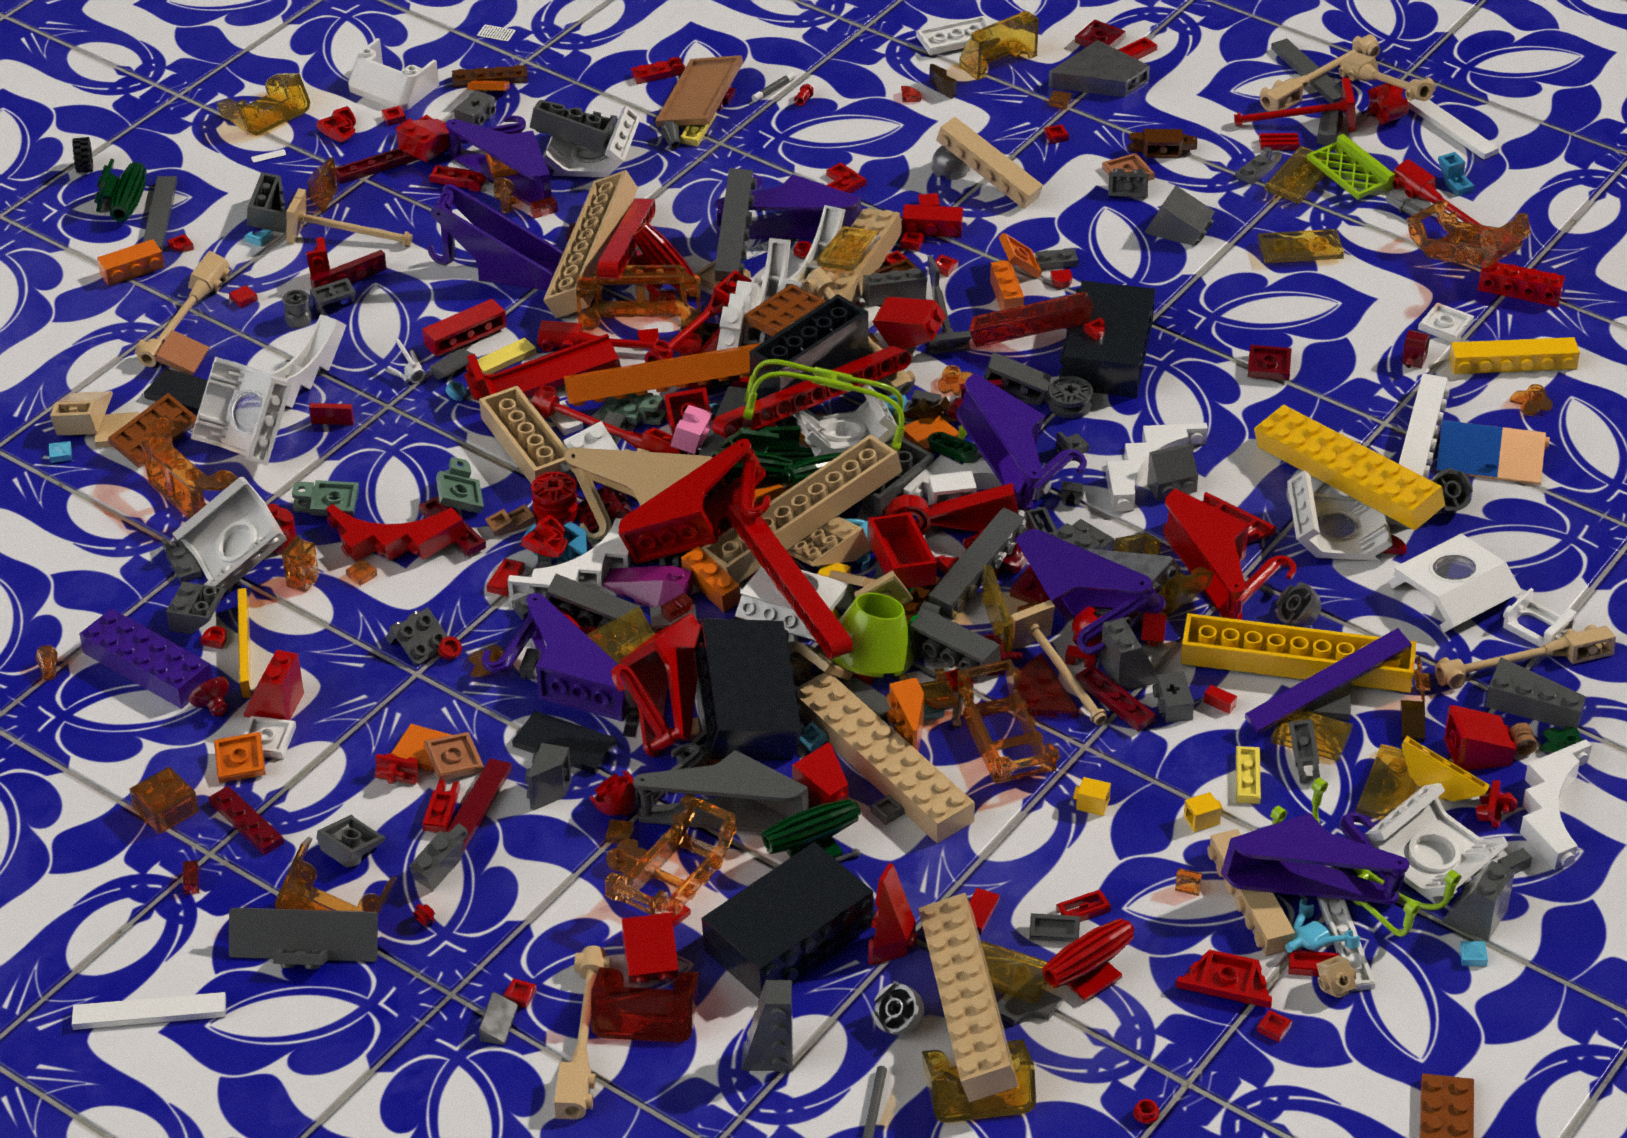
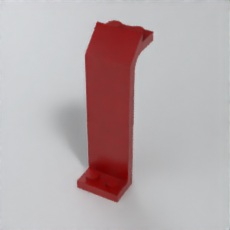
M607 333L494 374L482 373L475 354L467 356L469 364L466 365L468 373L464 374L473 399L479 401L480 398L518 386L526 397L534 395L536 390L540 389V386L545 385L555 388L564 385V376L621 367V364Z

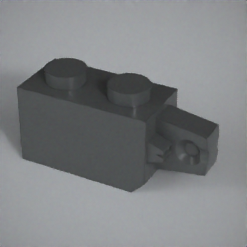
M458 823L450 832L444 833L440 830L409 865L414 879L433 892L463 856L461 850L464 846L463 841L468 836L467 829Z

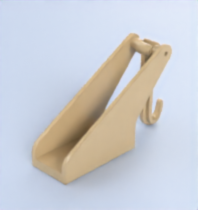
M569 448L565 452V460L581 486L599 525V531L591 533L584 523L580 524V528L586 530L587 538L598 541L604 539L612 527L611 519L593 481L636 498L641 506L712 457ZM724 476L706 495L727 485Z

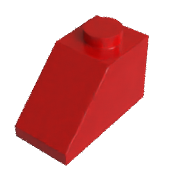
M1143 613L1141 641H1146L1145 645L1159 647V642L1164 643L1167 615Z

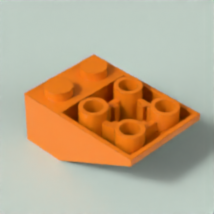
M915 677L890 683V694H887L890 710L887 711V718L889 723L894 725L895 731L919 752L924 726V692Z

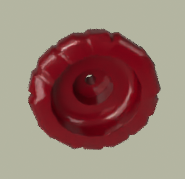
M222 676L207 680L191 692L188 700L194 707H208L213 716L221 717L227 713L228 705L224 702L223 698L228 693L229 682Z

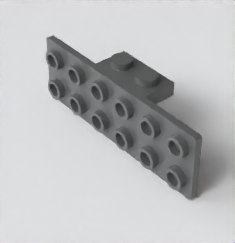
M231 908L229 910V957L273 959V964H280L282 968H293L295 964L305 965V968L308 969L320 968V965H323L327 960L369 962L377 960V912Z

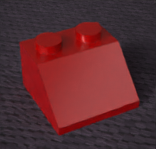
M706 387L664 394V406L672 435H674L680 419H683L688 405L711 412Z

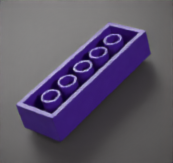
M112 608L79 633L84 654L180 709L190 703L188 697L196 687L213 678L209 662Z

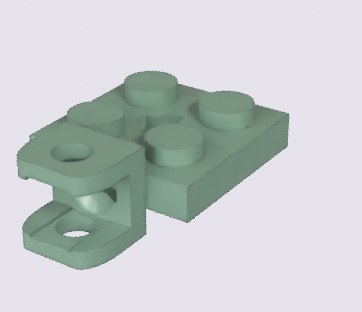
M635 393L627 394L626 398L615 399L614 396L609 397L598 412L599 420H604L608 411H611L615 414H625L628 424L637 425L642 419V424L659 425L666 417V411L659 409L664 402L662 397L653 395V393L636 396Z
M451 457L449 470L445 472L438 471L436 482L439 502L447 507L481 513L484 506L480 481L469 478L471 467L467 460Z
M316 480L315 486L314 482H296L292 490V497L295 498L293 510L310 513V515L328 516L326 507L334 504L344 513L354 517L359 482Z

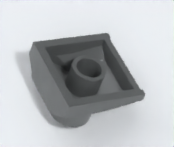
M349 815L317 830L316 836L320 849L345 867L359 865L362 855L383 843L386 838L354 818L353 815Z

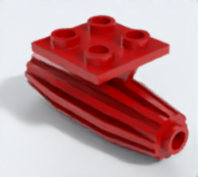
M648 222L641 224L633 232L632 237L643 255L639 250L634 252L630 265L632 273L636 277H640L644 282L645 288L649 292H653L655 296L659 295L664 280L683 296L687 294L689 296L693 295L698 290L699 282L685 259L667 238Z
M1122 918L1096 927L1073 941L1043 966L1042 974L1046 982L1053 988L1067 985L1084 1002L1122 978V973L1108 961L1113 959L1133 940V933L1135 932L1133 925Z

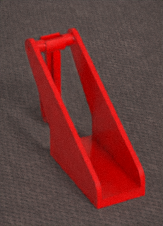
M748 439L737 441L622 518L618 534L635 564L695 549L698 546L702 547L717 543L719 524L727 516L726 507L740 502L742 514L749 518H757L767 511L771 503L769 495L764 496L763 503L754 508L755 487L766 476V471L763 467H760V462L754 450L750 449L751 443ZM741 460L743 464L742 476L703 502L706 493Z
M1176 488L1166 496L1165 505L1168 509V522L1163 527V536L1222 618L1242 620L1243 604L1280 567L1290 568L1286 575L1288 580L1292 579L1296 574L1297 565L1287 556L1279 555L1267 560L1245 582L1240 562L1246 557L1249 524Z
M692 612L655 633L621 659L622 664L614 666L611 670V677L617 690L622 692L626 687L638 706L643 747L647 755L652 758L659 754V750L665 749L679 739L686 740L691 736L698 678L694 645L700 628ZM668 682L674 729L668 728L663 720Z

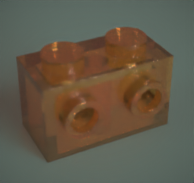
M295 537L282 553L286 585L289 588L306 593L319 577L315 543Z

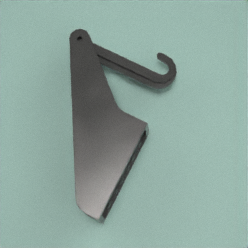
M693 743L683 744L674 748L671 751V756L676 757L686 752L691 754L669 771L639 774L633 779V785L636 788V806L639 807L636 815L637 819L644 823L762 833L784 818L809 809L807 786L736 750L715 765L697 767L704 760L703 749ZM663 792L719 796L713 799L655 806L653 802Z

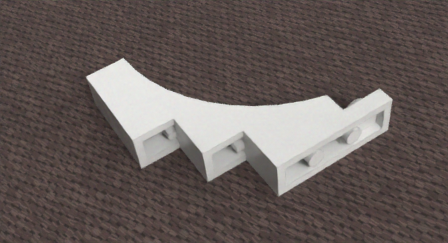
M1207 423L1143 426L1142 443H1125L1124 460L1107 461L1106 480L1112 512L1134 511L1136 488L1142 478L1148 473L1149 452L1187 443L1191 445H1206Z
M940 455L903 488V495H917L928 499L929 475L972 471L977 490L991 489L1002 486V484L981 456L974 462L961 465ZM1050 480L1036 492L1034 499L1039 500L1050 491L1052 485Z
M615 518L613 526L604 539L594 548L573 560L555 566L534 569L532 577L509 575V597L521 598L530 593H540L545 597L555 574L587 586L602 587L606 570L611 568H630L632 557L618 534L619 524L622 519Z
M1586 739L1532 761L1527 765L1525 781L1531 787L1525 790L1522 806L1529 814L1523 816L1520 833L1554 870L1567 867L1575 862L1578 845L1571 838L1563 824L1559 811V799L1569 784L1577 778L1579 766L1584 765L1589 760L1591 744Z

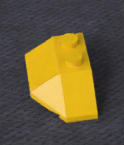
M1406 736L1401 746L1409 775L1414 779L1415 784L1423 787L1428 784L1441 783L1445 791L1438 798L1444 801L1448 799L1451 802L1486 794L1490 784Z

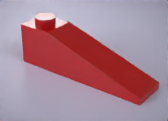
M891 863L887 865L878 881L875 906L878 909L871 926L876 931L874 938L869 940L868 964L871 965L906 956L911 947L914 948L918 940L916 921L894 864Z

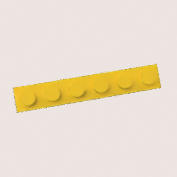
M1575 337L1451 342L1449 361L1453 374L1577 369L1580 351Z

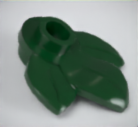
M1567 726L1563 730L1554 727L1547 728L1542 731L1547 742L1541 745L1539 750L1552 754L1581 742L1583 739L1580 737V732L1574 727Z

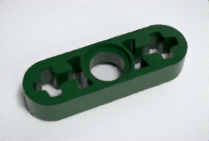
M935 432L928 437L929 447L932 451L964 463L974 462L979 458L978 448L974 443L944 432Z

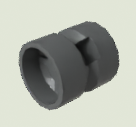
M291 290L285 293L282 301L286 324L292 328H303L309 325L312 321L308 293L303 290Z

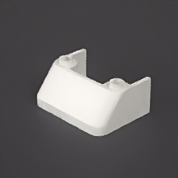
M377 38L358 53L348 82L349 90L354 94L390 108L400 106L403 111L409 110L439 86L437 60L433 59L423 68L409 65L402 71L383 65L380 39Z

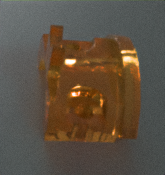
M496 177L493 182L494 197L496 200H500L502 213H508L512 211L513 204L519 203L517 196L511 197L514 193V184L506 178Z

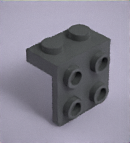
M427 607L421 612L418 610L407 617V620L403 622L398 621L389 627L390 631L385 638L390 645L399 641L415 665H420L439 654L438 646L442 639L448 636Z

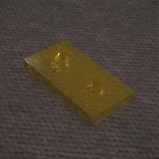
M1300 146L1267 182L1265 191L1300 204L1326 174L1306 159L1307 154L1313 152V150ZM1316 157L1317 159L1326 160L1323 157Z
M1337 229L1259 233L1257 236L1264 263L1344 259V251Z
M991 565L983 566L982 600L994 635L1002 639L1004 652H1012L1013 623L994 569Z
M1384 744L1380 745L1357 805L1356 813L1382 820L1415 793L1417 784L1414 783V779L1409 775L1402 749Z
M981 940L993 990L1035 1004L1048 984L1042 974V968L1048 961Z

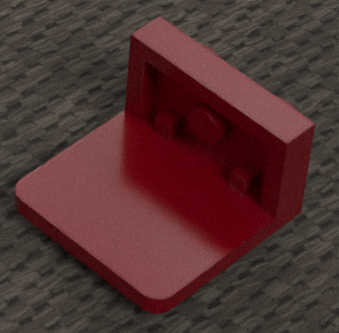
M607 486L597 490L611 520L615 517L622 519L633 511L629 504L626 503V500H628L626 494ZM587 499L583 500L578 504V516L581 523H584L588 530L594 533L599 529V525Z

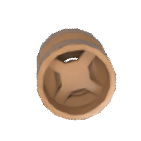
M1518 723L1509 729L1510 739L1515 742L1518 755H1530L1537 749L1538 744L1529 724Z

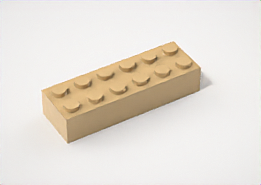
M518 386L479 399L481 419L531 484L538 476L544 473L560 472L559 464L564 463L566 465L564 455L568 449Z

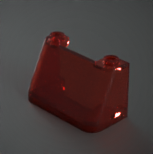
M599 967L591 990L592 1032L597 1037L605 1039L685 1042L691 1037L699 987V972H681L675 977L673 989L624 987V977L619 970Z

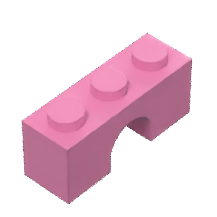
M688 405L683 419H680L676 426L670 446L695 454L698 447L702 448L712 426L713 421L711 417L713 413Z

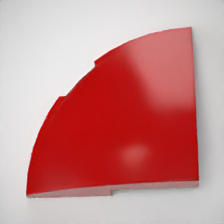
M346 106L334 110L332 116L318 120L316 127L328 137L339 142H345L354 135L356 118L351 109Z
M549 514L537 522L535 530L522 538L520 545L543 556L559 557L563 554L567 545V539L564 542L563 538L565 530Z

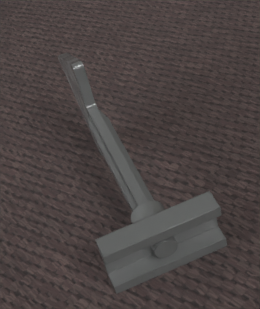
M927 256L933 300H936L946 315L941 325V334H936L934 340L929 342V354L969 351L971 333L970 331L953 332V329L950 327L943 293L939 287L940 269L933 257Z

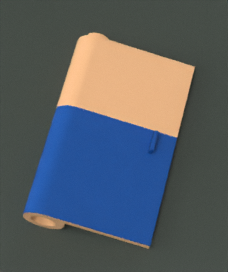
M1442 420L1436 472L1453 468L1452 470L1462 471L1471 477L1541 485L1544 449L1548 450L1550 437H1546V432Z

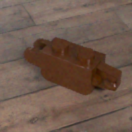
M1144 129V132H1132L1129 134V140L1132 142L1128 144V150L1131 152H1143V155L1147 158H1180L1183 151L1197 149V136L1183 134L1182 129Z

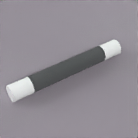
M790 72L755 93L751 97L752 100L757 102L796 78L795 73Z

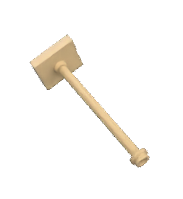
M298 188L286 211L287 243L295 244L305 222L402 242V246L405 247L407 245L410 246L413 235L406 231L404 234L308 215L306 214L305 189Z
M1051 600L1012 614L1007 642L1009 648L1015 650L1037 641L1090 712V721L1097 726L1102 725L1107 720L1105 710L1097 708L1046 639V637L1051 636L1055 605Z

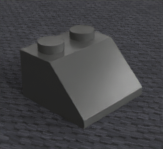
M1190 443L1149 452L1147 486L1157 501L1164 500L1174 488L1186 494L1197 492L1198 472Z

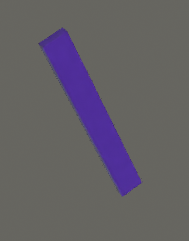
M1397 628L1245 713V719L1256 733L1260 734L1411 649L1412 644L1401 630Z

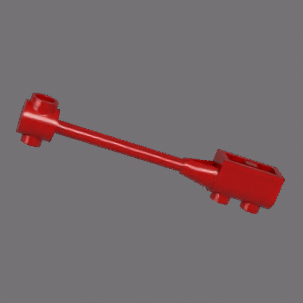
M1409 159L1393 170L1395 174L1393 187L1395 189L1403 187L1408 198L1412 199L1416 196L1420 200L1439 205L1489 239L1488 250L1493 256L1499 253L1503 257H1507L1513 253L1518 242V237L1514 231L1510 229L1505 232L1496 230L1493 233L1443 199L1436 190L1435 176Z
M734 270L713 289L710 302L702 314L670 342L667 343L663 340L654 342L653 348L645 354V363L673 358L672 350L708 318L719 313L722 314L723 306L728 307L730 293L735 294L736 282L738 280L751 282L752 280Z
M542 320L538 331V347L546 352H550L553 349H565L599 336L583 332L582 323ZM691 333L672 351L680 352V357L693 355L701 349L704 341L700 335ZM610 338L613 347L651 350L654 345L653 341Z
M540 386V389L536 390L531 399L532 405L543 419H547L549 416L559 412L590 426L601 421L559 404L560 398L556 396V389L551 386ZM602 421L610 434L624 439L636 449L640 448L654 453L688 454L687 451L670 446L673 435L654 427L642 434L625 431Z

